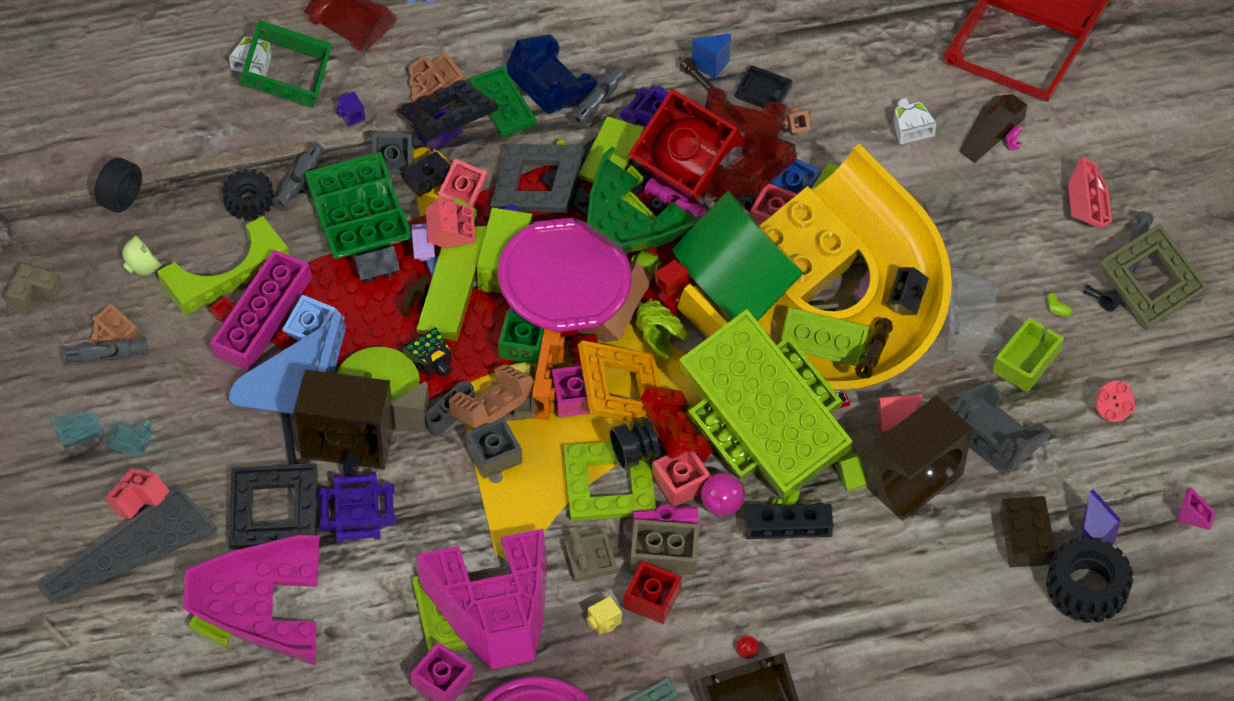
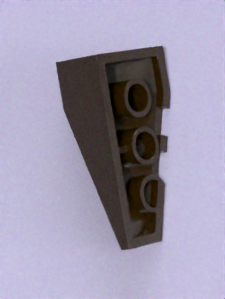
M1013 94L993 97L982 107L960 149V153L972 162H977L1000 142L1014 125L1018 126L1025 120L1027 104Z

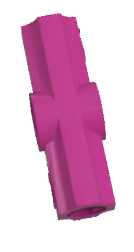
M661 505L658 509L633 511V528L634 519L699 524L697 507L673 508L670 505Z

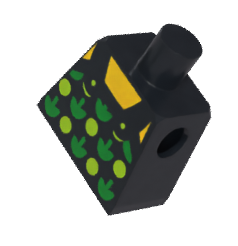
M436 327L403 347L404 355L412 360L416 368L427 377L437 372L442 377H446L452 372V368L449 366L452 362L451 350Z

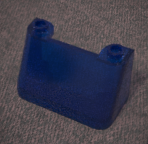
M551 34L517 40L506 66L509 76L547 114L557 113L593 90L598 82L590 73L582 74L578 80L557 59L560 46Z

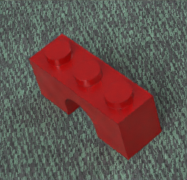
M673 260L656 271L655 276L656 284L662 290L661 293L657 294V301H660L661 305L668 308L670 313L676 316L681 313L677 306L684 288L689 285V272L683 264L680 265L676 260Z

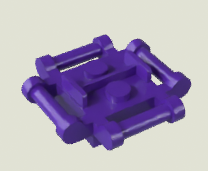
M659 85L656 88L652 87L650 91L643 88L638 89L635 94L636 96L630 104L621 110L620 117L626 121L630 120L628 123L634 125L639 123L646 127L669 92Z
M370 472L368 475L342 477L340 475H333L334 489L320 488L317 490V497L320 499L321 516L319 530L336 531L337 543L344 542V540L364 538L379 540L381 539L380 527L397 524L393 504L395 486L392 483L377 486L376 472ZM371 483L370 487L341 489V485ZM384 495L386 515L380 517L378 496ZM335 499V521L329 520L328 500Z

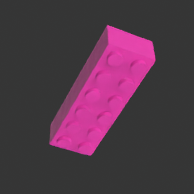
M273 250L210 342L214 357L250 371L313 278L309 264Z

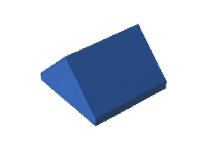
M730 33L692 39V59L696 62L697 70L713 78L719 75L730 61Z

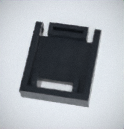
M752 65L738 85L734 96L739 100L777 113L792 87L793 80ZM777 89L782 90L778 99L777 96L774 95Z

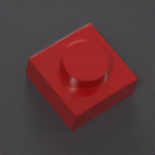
M224 296L209 309L213 316L224 323L236 305Z

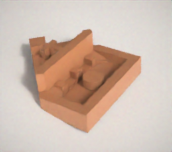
M110 303L97 316H93L94 325L91 341L102 343L129 340L139 329Z

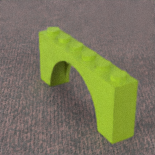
M263 216L246 224L247 237L251 242L250 251L244 261L233 270L215 276H200L185 271L174 262L157 271L160 284L184 316L197 311L198 308L208 303L214 302L225 294L231 293L234 289L248 284L255 278L273 250L289 255L288 247Z

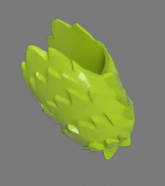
M649 299L645 304L639 303L636 326L643 332V339L652 347L655 353L661 357L664 356L671 359L673 353L670 348V338L672 335H677L682 340L687 339L688 333L685 327L675 315L670 313L668 308L661 305L660 301Z

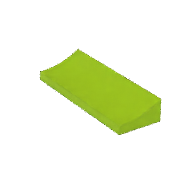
M487 226L475 227L476 241L474 243L448 248L441 247L418 323L417 333L425 334L436 327L443 339L458 340L477 276V263Z

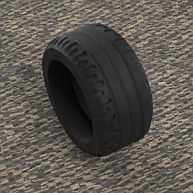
M119 157L107 162L100 171L95 183L94 195L96 202L100 206L117 213L128 209L135 201L141 188L142 173L140 167L133 162Z

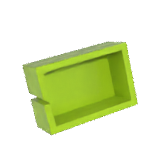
M1029 317L995 358L993 372L1028 393L1060 354L1064 337L1048 329L1045 334L1044 343L1041 342L1045 326Z

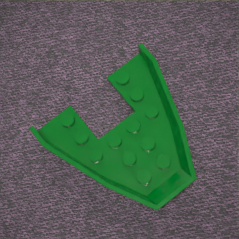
M611 147L602 155L590 192L587 221L589 232L622 254L658 247L684 237L699 220L673 202L653 220L630 205L629 202L623 200L637 186L639 179L610 161L615 148Z

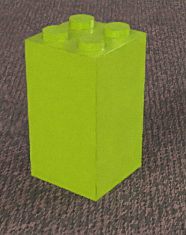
M492 208L477 263L478 290L502 293L498 281V264L501 253L516 233L532 224V214Z

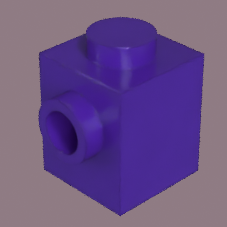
M355 91L337 98L336 113L339 118H343L347 127L365 120L364 106Z

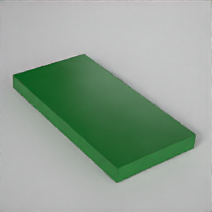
M504 66L468 79L470 85L497 103L498 110L488 114L501 138L537 124V119Z

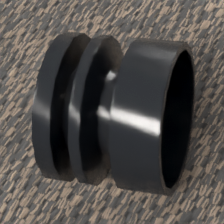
M640 417L638 421L635 419L631 420L630 429L624 423L609 429L611 445L622 469L627 470L638 466L639 457L645 463L649 462L650 458L655 460L660 457L657 435L647 417Z

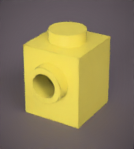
M611 596L588 608V618L586 620L592 630L595 629L601 635L605 632L613 631L616 626L622 623V612Z

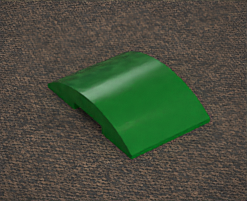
M381 152L304 172L322 232L334 259L412 238L411 230L403 209L400 207Z
M727 191L672 249L680 263L687 268L691 277L732 320L748 309L758 322L804 274L788 254L757 224L754 217L730 191Z

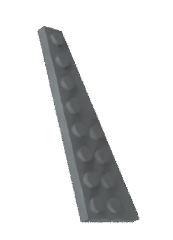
M177 486L165 496L162 503L157 506L150 505L41 582L38 585V589L53 604L217 532V526Z

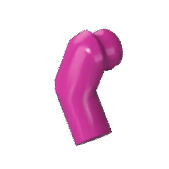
M1014 125L1004 137L1007 147L1013 151L1021 146V141H1017V136L1022 130L1017 125Z

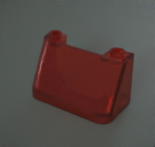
M311 0L304 10V13L309 16L308 21L316 26L321 24L352 42V47L360 52L363 49L367 51L398 19L387 7L382 4H375L370 0Z
M710 86L705 108L736 126L745 139L742 147H735L729 153L765 162L772 161L777 155L784 134L786 104L770 102L766 104L763 111L726 103V92L720 88Z
M756 130L750 135L753 143L751 147L747 146L745 148V157L731 169L724 168L723 165L718 166L711 178L712 196L720 199L727 191H730L735 198L756 195L791 164L795 163L797 159L796 144Z

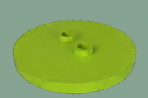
M371 347L360 350L348 357L337 372V374L390 380L392 403L420 385L418 370L412 360L402 352L387 347Z

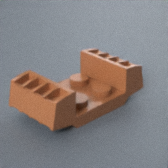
M507 364L494 369L499 384L490 387L488 391L474 398L459 391L449 400L450 414L452 417L474 428L487 422L492 424L525 402L526 397L533 392L534 381L530 375Z

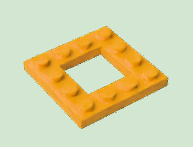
M581 341L578 344L590 414L630 422L634 419L638 421L640 417L645 416L651 425L654 426L642 401L609 396L604 368L609 367L635 372L641 398L648 386L660 387L654 354Z

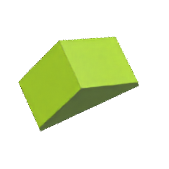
M849 451L833 463L847 492L867 486L860 455Z

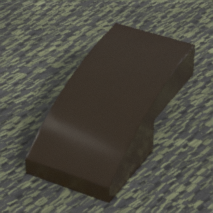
M424 275L416 281L405 295L401 304L402 316L410 318L416 302H425L430 287L429 275Z

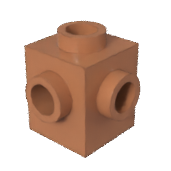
M793 106L789 108V111L783 112L782 125L787 132L793 133V135L804 134L806 130H811L810 124L812 121L808 110L800 108V106Z

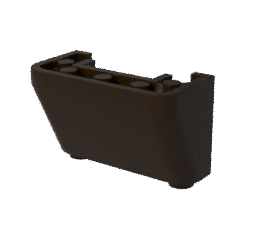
M784 653L694 680L701 701H799Z

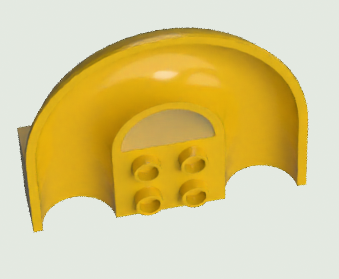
M860 144L853 148L846 160L824 182L812 190L807 186L760 225L768 236L804 272L758 321L776 345L779 343L788 306L868 325L869 331L865 346L872 329L875 328L877 319L888 318L892 322L893 330L889 333V339L880 355L878 364L873 368V375L868 379L857 376L856 366L805 354L834 391L862 389L892 379L915 364L937 338L948 313L952 287L951 267L943 239L934 222L921 205ZM861 257H864L868 265L870 281L866 294L857 304L841 311H824L808 304ZM899 267H914L929 278L917 315H901L886 305ZM689 284L684 288L677 308L706 338H709L732 320L699 285L693 287Z

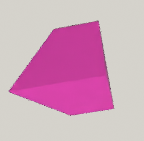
M1187 487L1178 521L1206 530L1211 529L1215 511L1191 487Z

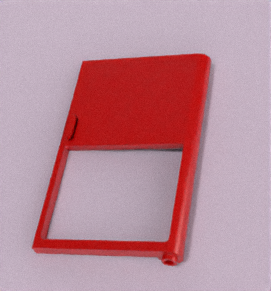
M978 0L948 46L943 58L950 66L1049 102L1110 0ZM989 6H995L1079 38L1047 91L964 61L961 49Z

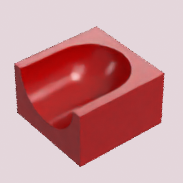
M671 88L628 153V156L638 169L684 195L692 202L703 206L706 202L705 196L708 185L716 169L732 149L738 146L742 147L745 139L736 126Z

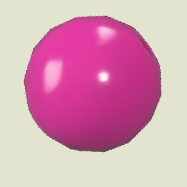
M720 472L710 476L705 481L701 490V500L704 507L716 516L726 517L736 513L742 507L745 499V489L742 482L730 473Z

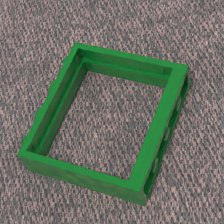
M258 19L239 84L314 108L332 44ZM258 39L321 59L312 92L250 72L249 69Z

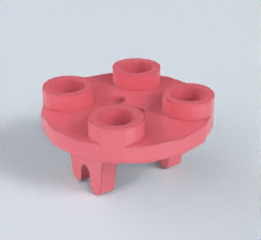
M1108 381L1097 392L1095 399L1096 409L1105 420L1112 422L1122 421L1130 413L1134 412V394L1126 382Z

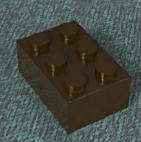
M1045 496L1002 499L999 513L1009 567L1050 565L1056 549Z

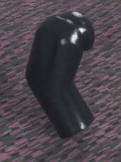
M659 198L653 199L652 203L649 202L648 204L653 214H657L667 207L666 203Z

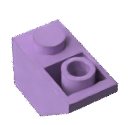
M427 223L412 225L414 259L427 261L431 257H435V245L428 243Z

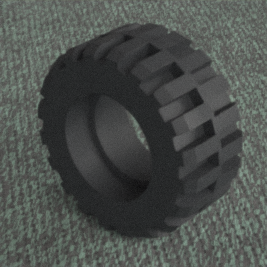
M1082 537L1081 540L1077 538L1069 541V545L1067 543L1061 545L1052 557L1046 579L1048 596L1051 599L1053 598L1052 603L1056 608H1061V613L1065 616L1071 615L1073 620L1078 621V619H1082L1084 623H1091L1092 620H1095L1098 623L1103 622L1105 617L1111 619L1115 617V613H1119L1123 609L1129 597L1133 583V570L1129 566V559L1127 556H1122V550L1118 547L1115 549L1109 541L1106 543L1102 542L1101 538L1089 539V537ZM1081 569L1093 570L1101 574L1109 586L1101 590L1084 589L1073 581L1070 574Z

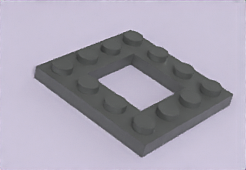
M508 144L490 204L491 210L492 208L504 209L514 203L521 212L568 213L585 152L583 145ZM524 165L558 166L552 191H517Z

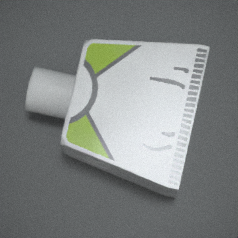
M244 37L229 56L231 70L242 73L252 41L251 37ZM258 39L249 69L250 72L266 77L272 57L271 44L269 42Z
M906 98L898 101V107L895 109L893 120L900 145L935 136L936 122L922 103L910 104Z

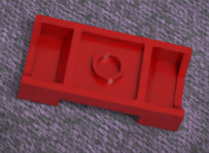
M648 386L640 399L669 457L674 459L685 452L697 453L701 462H705L713 450L704 435H697L685 411L688 409L689 404L684 393L680 390Z

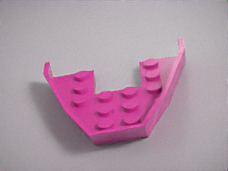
M543 529L501 537V544L511 574L470 582L459 546L416 555V570L421 587L458 637L491 670L535 660L544 621L548 562Z
M296 535L232 551L186 569L183 609L202 621L249 644L315 665L317 622L272 620L273 586L317 587L320 536Z

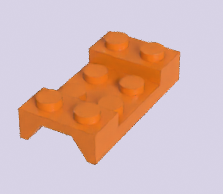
M544 329L532 398L535 399V417L533 419L549 420L550 412L554 413L555 410L554 399L556 389L552 388L550 377H552V369H558L559 361L564 360L565 337H561V332L557 333L556 331Z

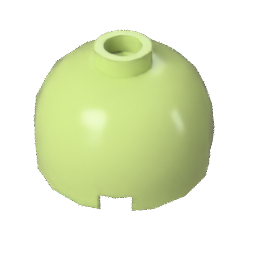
M137 236L131 238L123 248L122 256L125 260L123 266L130 273L135 272L138 275L146 276L162 266L159 260L153 256L147 246Z

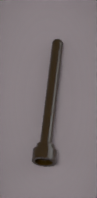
M691 57L684 59L680 64V69L685 74L692 75L739 123H745L746 118L697 70L696 62Z

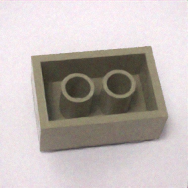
M634 519L630 570H637L641 561H644L674 574L695 575L699 524Z

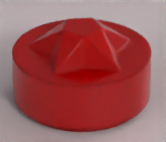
M744 636L738 640L736 651L740 657L752 659L758 654L759 644L755 638Z

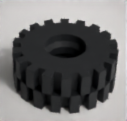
M243 169V173H240L238 170L235 172V176L232 174L228 176L229 181H224V186L222 187L224 205L231 216L236 214L237 219L241 220V217H244L245 220L249 221V217H253V220L258 219L257 215L265 216V211L269 212L271 210L270 206H273L271 200L274 197L272 182L269 181L267 175L264 176L263 172L259 171L257 174L256 169H252L251 172H248V169ZM246 193L256 194L250 199L241 198Z

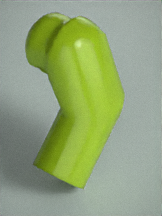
M1049 293L1047 295L1049 309L1052 314L1060 317H1069L1071 315V307L1058 302L1056 293Z
M797 490L785 500L776 498L773 500L772 505L796 504L800 492Z

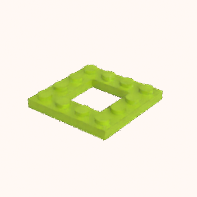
M611 442L564 445L571 522L633 517V511L656 509L650 461L645 463L639 457V465L629 468L632 494L590 497L587 466L618 464Z

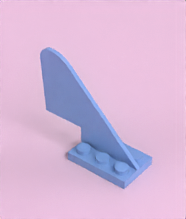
M333 313L332 319H329L326 325L241 376L231 388L229 394L231 403L237 407L294 414L305 370L334 373L346 331L342 315Z

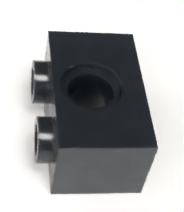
M435 151L404 170L405 183L420 197L444 183L450 170V165Z
M899 267L886 305L901 315H917L929 278L914 267Z

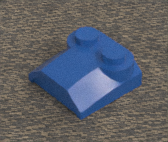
M786 154L768 183L799 194L807 186L811 189L821 175V171Z

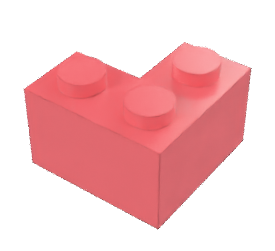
M131 468L104 499L119 517L131 519L139 512L143 504L157 506L162 503L170 490L156 473Z

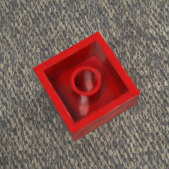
M641 561L624 594V609L664 624L681 591L682 576Z

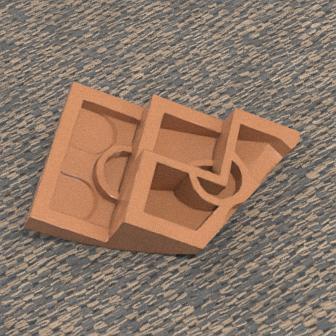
M446 52L433 62H430L424 55L409 66L411 75L410 85L412 87L411 99L413 102L417 101L421 96L435 93L439 88L449 87L455 81L467 80Z

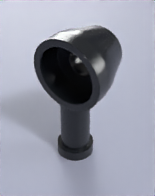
M1087 284L1083 290L1084 294L1098 299L1101 307L1110 312L1119 306L1122 298L1116 289L1102 293Z

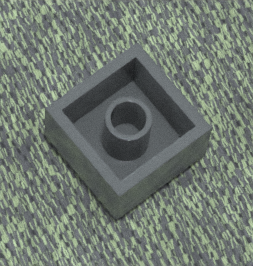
M504 417L492 424L488 423L465 433L466 447L483 478L522 463V449Z

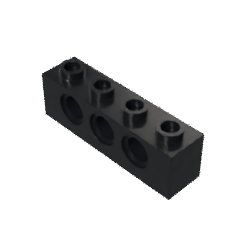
M796 503L793 505L773 504L760 506L755 504L745 506L746 539L832 537L833 516L831 504Z

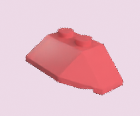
M1081 157L1068 184L1071 216L1103 229L1112 223L1109 190L1103 176L1098 171V164Z

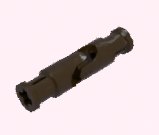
M879 318L876 320L875 328L872 329L865 349L860 355L859 363L855 367L858 377L868 379L873 375V368L878 364L880 355L889 339V333L893 330L890 319Z

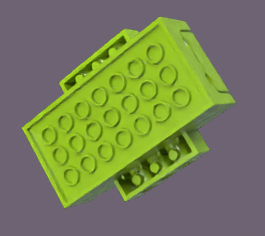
M748 309L679 359L680 372L702 399L700 403L689 410L690 419L741 482L758 470L771 488L778 493L782 500H785L851 451L853 441L832 416V413L841 407L842 400L790 335L776 345Z

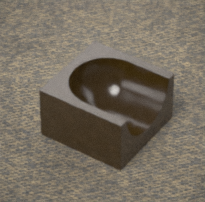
M305 370L295 408L301 459L344 464L346 455L348 453H355L359 466L385 470L394 431L390 380Z
M936 395L874 442L867 489L901 521H904L964 474L973 428Z

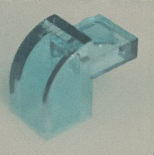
M143 421L134 429L119 422L110 430L106 449L127 456H141L145 454L147 444L152 435L150 432L151 423Z

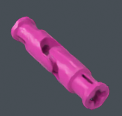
M651 178L644 188L645 194H651L666 203L667 207L673 202L675 196L680 197L674 204L680 206L698 220L707 212L703 206L689 202L687 197L668 186L659 184L655 178Z

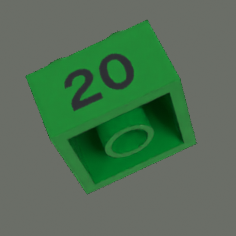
M507 310L498 343L499 358L538 364L544 328L528 322L515 311Z

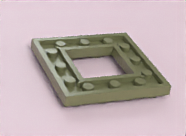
M1160 223L1097 264L1146 330L1209 288ZM1155 252L1178 284L1154 300H1151L1128 268Z

